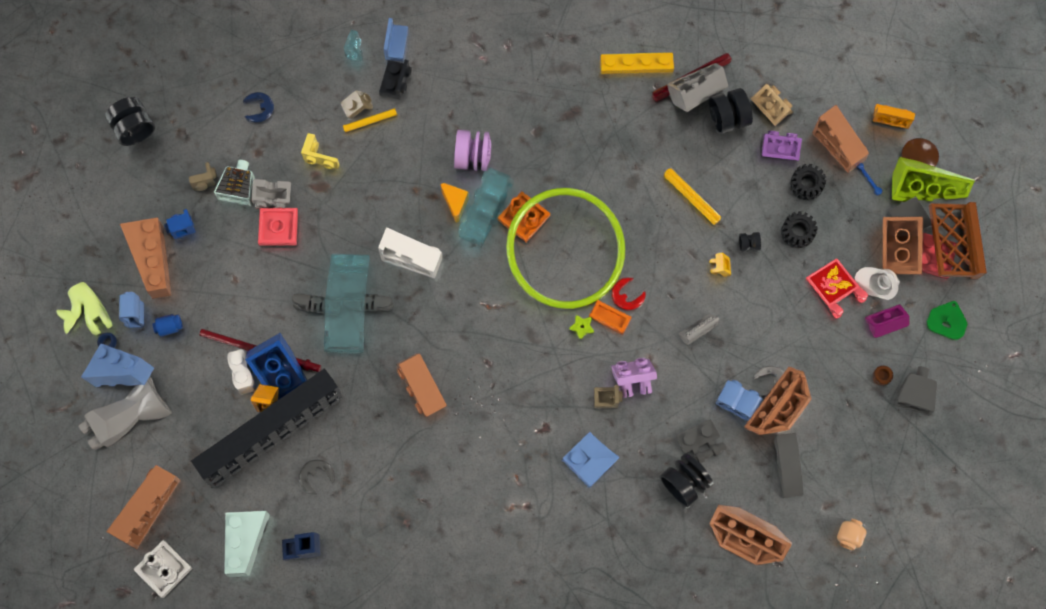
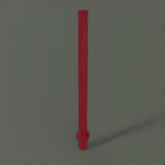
M201 329L199 334L201 337L247 351L257 346L205 329ZM296 358L303 370L320 372L321 365L312 363L309 359Z

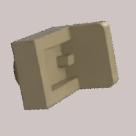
M357 90L340 102L347 117L351 119L364 109H373L371 97L367 93Z
M209 162L205 163L206 173L189 177L194 191H203L208 187L216 185L215 178H217L215 167L211 168Z
M614 385V387H594V408H618L619 402H622V390H619L618 385Z

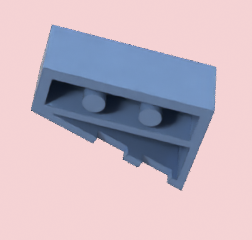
M100 344L81 378L95 387H101V385L115 386L116 384H123L125 386L145 385L154 367L140 357Z

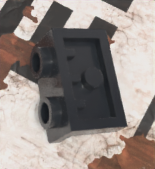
M405 59L404 63L388 60L379 95L401 100L402 94H405L407 90L406 79L407 77L410 78L412 72L409 60Z

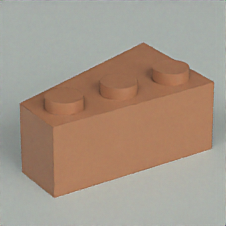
M837 105L819 117L812 133L848 173L866 160L869 154L866 146L861 142Z
M416 353L396 364L398 367L397 373L401 380L404 379L407 383L406 390L410 397L414 396L417 402L415 407L420 415L424 414L427 417L447 406L420 353Z

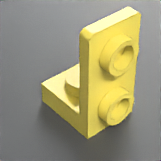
M308 133L301 151L303 160L312 165L315 163L320 164L327 169H339L340 165L337 158L316 153L319 143L314 134Z

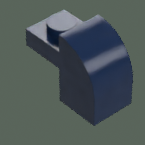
M310 532L297 534L295 538L282 540L283 560L311 559L321 556L320 535Z

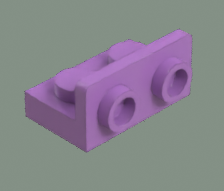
M768 131V134H763L764 140L761 156L799 161L802 138H797L798 134L794 133L780 136L777 131Z

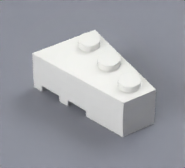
M386 227L378 247L381 260L435 278L442 261V252L434 246L425 245Z

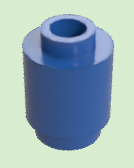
M179 314L155 318V323H152L154 333L159 334L160 337L177 333L180 329H183Z

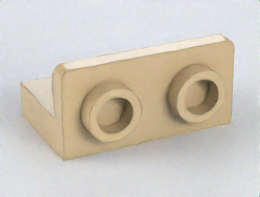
M766 84L750 99L776 126L788 114L793 113L791 110L793 105L786 98L784 100L781 99L779 96L781 92L774 85L771 87Z

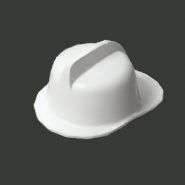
M864 267L855 276L856 283L870 296L889 300L898 293L900 280L890 269Z

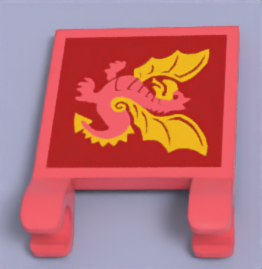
M837 258L806 277V280L828 306L836 319L840 318L843 313V309L837 303L845 297L854 293L860 303L867 300V292L856 283Z

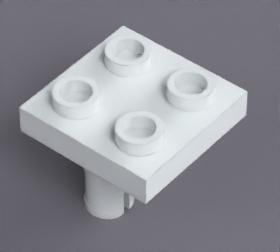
M162 540L151 552L144 556V559L133 570L161 598H164L193 568L166 541Z

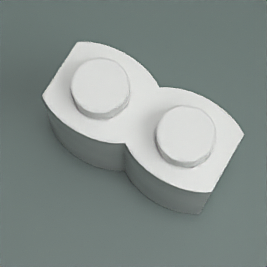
M242 349L229 352L227 360L229 367L233 371V384L239 393L244 395L255 391L256 382L251 374V368L245 360L246 354Z

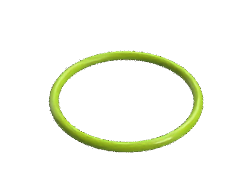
M555 188L535 195L518 210L508 231L506 244L507 258L513 276L526 293L545 305L561 309H574L590 305L607 294L621 274L625 260V240L622 228L610 208L600 199L585 191L574 188ZM569 195L591 202L606 215L616 234L618 255L611 277L600 290L581 300L558 301L540 294L527 283L516 263L514 239L520 221L535 204L553 196Z

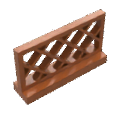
M968 202L967 204L931 203L929 205L939 277H970L971 279L978 280L987 271L976 202ZM935 209H940L946 214L943 219L936 215ZM953 210L961 211L960 220L951 213ZM947 217L956 223L953 228L944 222ZM940 225L948 231L945 237L938 231ZM957 226L964 231L963 237L954 231ZM950 234L958 240L955 246L947 240ZM942 243L951 249L947 255L941 250ZM960 243L966 248L967 253L965 255L957 249ZM953 252L961 259L957 264L949 257ZM945 261L953 267L951 271H944L943 263ZM964 261L969 266L970 272L964 271L959 265Z

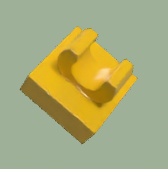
M723 252L715 254L716 259L709 260V263L712 265L716 264V268L711 269L710 272L715 275L721 274L724 277L731 276L730 257Z

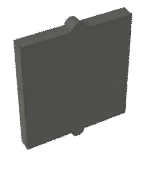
M916 196L906 202H901L899 206L888 211L891 217H923V230L931 226V219Z

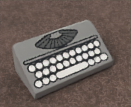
M708 314L680 332L679 336L686 345H689L715 328L720 319L717 316Z

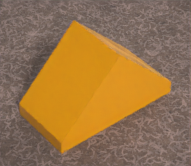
M442 183L440 184L441 192L457 223L460 221L468 203L469 192Z
M259 384L251 397V402L257 412H262L278 401L279 387Z

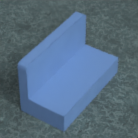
M393 18L388 20L384 44L385 60L403 62L408 26L394 25Z

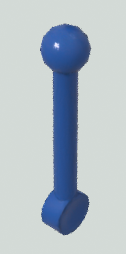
M858 164L857 169L861 170L875 189V194L880 195L882 189L876 186L864 169V164Z

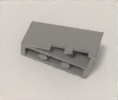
M717 63L667 84L672 103L686 112L729 87L723 66Z

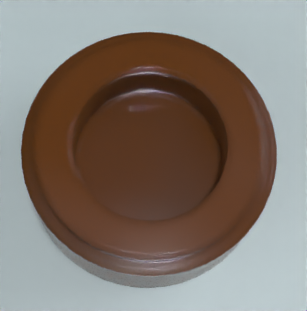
M879 366L873 372V380L880 386H886L893 380V371L888 366Z

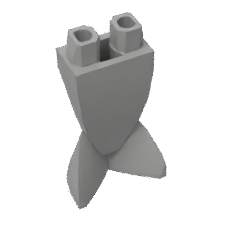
M149 377L145 385H136L124 400L94 409L85 414L84 417L86 419L78 426L85 435L92 431L94 432L95 436L87 441L92 449L97 450L103 446L110 447L129 432L138 420L165 418L172 414V411L158 395L154 382Z

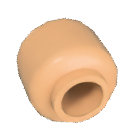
M856 519L842 522L837 534V539L840 542L839 545L852 551L855 548H860L867 534L866 529L862 526L863 523Z

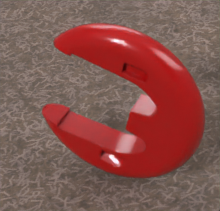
M622 278L612 288V299L621 309L634 310L640 307L645 300L646 291L631 302H626L628 296L625 293L619 294L620 290L634 278Z

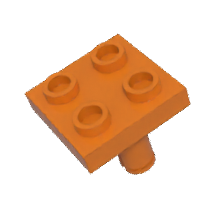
M521 191L499 215L498 221L509 229L518 210L531 198ZM538 203L535 204L520 221L516 235L527 243L546 222L551 213Z

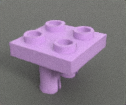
M638 358L633 362L620 361L616 365H611L612 374L622 390V398H627V394L629 397L633 396L632 383L637 382L640 385V394H646V391H648V394L652 393L651 380L657 379V373L649 359Z

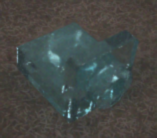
M351 29L344 45L345 56L353 61L363 60L362 50L359 49L361 39H359L358 31Z

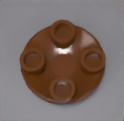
M914 138L904 145L902 158L916 160L935 167L939 161V152L931 141L924 138Z

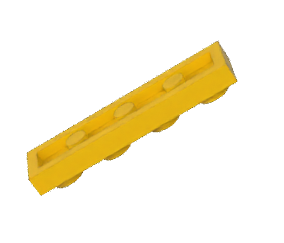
M673 52L601 54L600 56L601 74L674 71Z

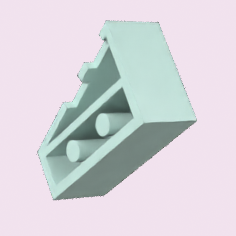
M267 511L226 513L225 574L228 577L250 576L258 552L257 549L270 517Z

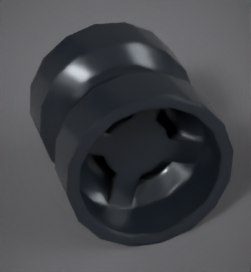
M753 232L751 235L740 233V251H760V233Z

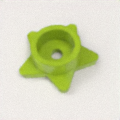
M576 315L575 324L569 329L575 331L579 339H582L584 335L594 333L590 326L592 318L583 319Z

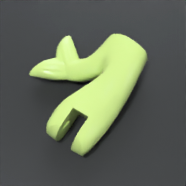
M85 282L78 283L69 289L68 296L72 305L71 310L56 311L57 315L64 320V331L66 334L80 317L83 306L86 325L95 336L102 334L98 325L95 324V321L101 318L102 323L108 329L113 326L105 307Z

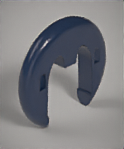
M255 92L244 98L243 103L263 101V103H260V108L265 110L260 114L245 116L247 120L258 123L267 120L272 115L274 103L267 94Z

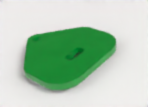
M956 301L933 308L927 319V327L930 331L951 340L961 339L968 325ZM945 323L947 325H950V328L943 326L942 324Z

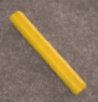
M672 168L665 171L664 177L713 225L721 220V216Z

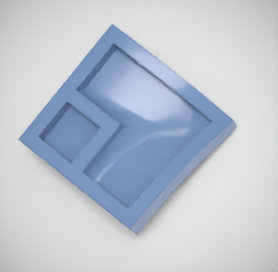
M589 432L562 458V461L590 488L620 457Z

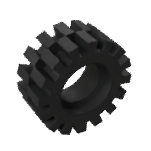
M803 164L802 168L799 166L791 178L790 187H793L792 192L796 191L795 196L801 195L802 200L807 197V200H811V198L816 199L817 196H820L826 184V175H822L823 170L820 169L818 171V166L813 168V164H809L808 167L806 164ZM805 176L811 177L815 181V186L812 188L805 187L801 183V179Z
M798 211V214L793 212L791 216L789 215L785 219L781 228V235L784 236L783 240L785 242L789 241V246L794 244L793 248L798 246L803 248L804 245L807 247L814 240L818 226H816V220L812 221V216L807 217L808 213L805 212L802 215V211ZM795 224H801L806 228V234L798 236L794 234L792 227Z

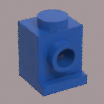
M187 209L183 210L184 214H175L171 218L166 219L167 223L164 224L166 232L171 234L174 240L196 232L191 215Z

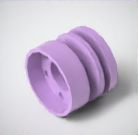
M458 130L455 144L454 168L467 170L469 162H473V168L477 171L478 162H481V170L487 171L492 146L490 133L485 132L484 140H480V131H477L474 140L471 139L470 131Z

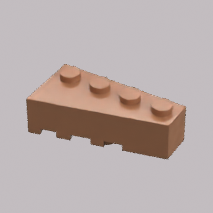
M158 217L120 224L148 294L152 299L171 296L164 230Z
M155 465L154 468L149 470L146 479L106 532L131 547L138 549L180 482V479Z

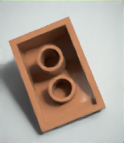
M883 217V269H890L895 274H922L923 217Z

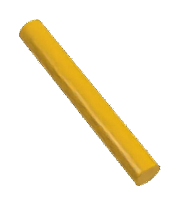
M395 108L343 125V129L345 132L396 116L397 113Z

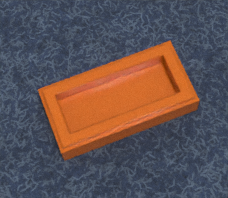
M597 300L589 315L592 320L622 335L632 318Z

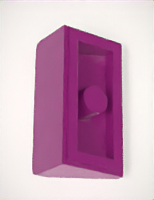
M900 304L865 317L875 338L905 328L910 324L909 314Z

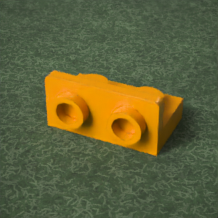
M876 104L872 121L909 129L914 121L915 113L906 109Z

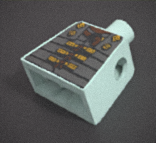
M238 160L236 168H225L214 191L218 200L249 206L253 205L252 186L255 177L252 171L247 170L249 162Z

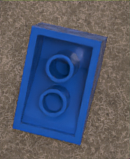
M281 333L246 353L245 360L261 384L279 387L278 400L307 381L297 359Z

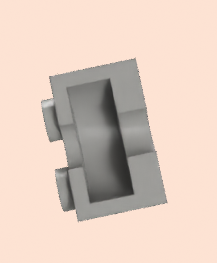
M253 179L252 202L255 204V208H286L290 203L291 182L277 181L272 183L267 180Z

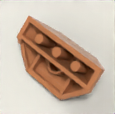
M788 367L744 426L745 429L759 435L790 430L812 400L805 373Z
M718 505L710 520L711 528L719 545L755 565L783 561L792 545V542L776 526L740 507Z

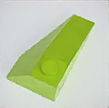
M899 157L892 177L891 198L906 202L915 196L918 200L926 201L945 198L946 200L967 198L975 180L916 160Z

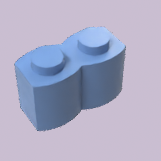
M125 292L119 296V320L124 322V326L129 329L144 327V302L140 301V297L134 292Z
M728 380L716 404L749 421L763 399L759 397L760 394L751 389L749 391L745 390L740 382Z

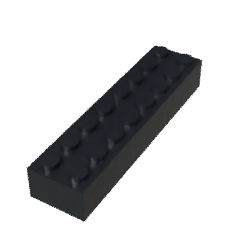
M324 368L192 459V464L211 488L220 486L225 482V478L239 473L242 470V466L256 461L259 458L258 455L264 451L272 450L275 447V443L289 438L292 434L291 432L295 429L305 427L308 424V420L313 417H319L328 406L332 407L339 403L340 398L343 397L339 387Z

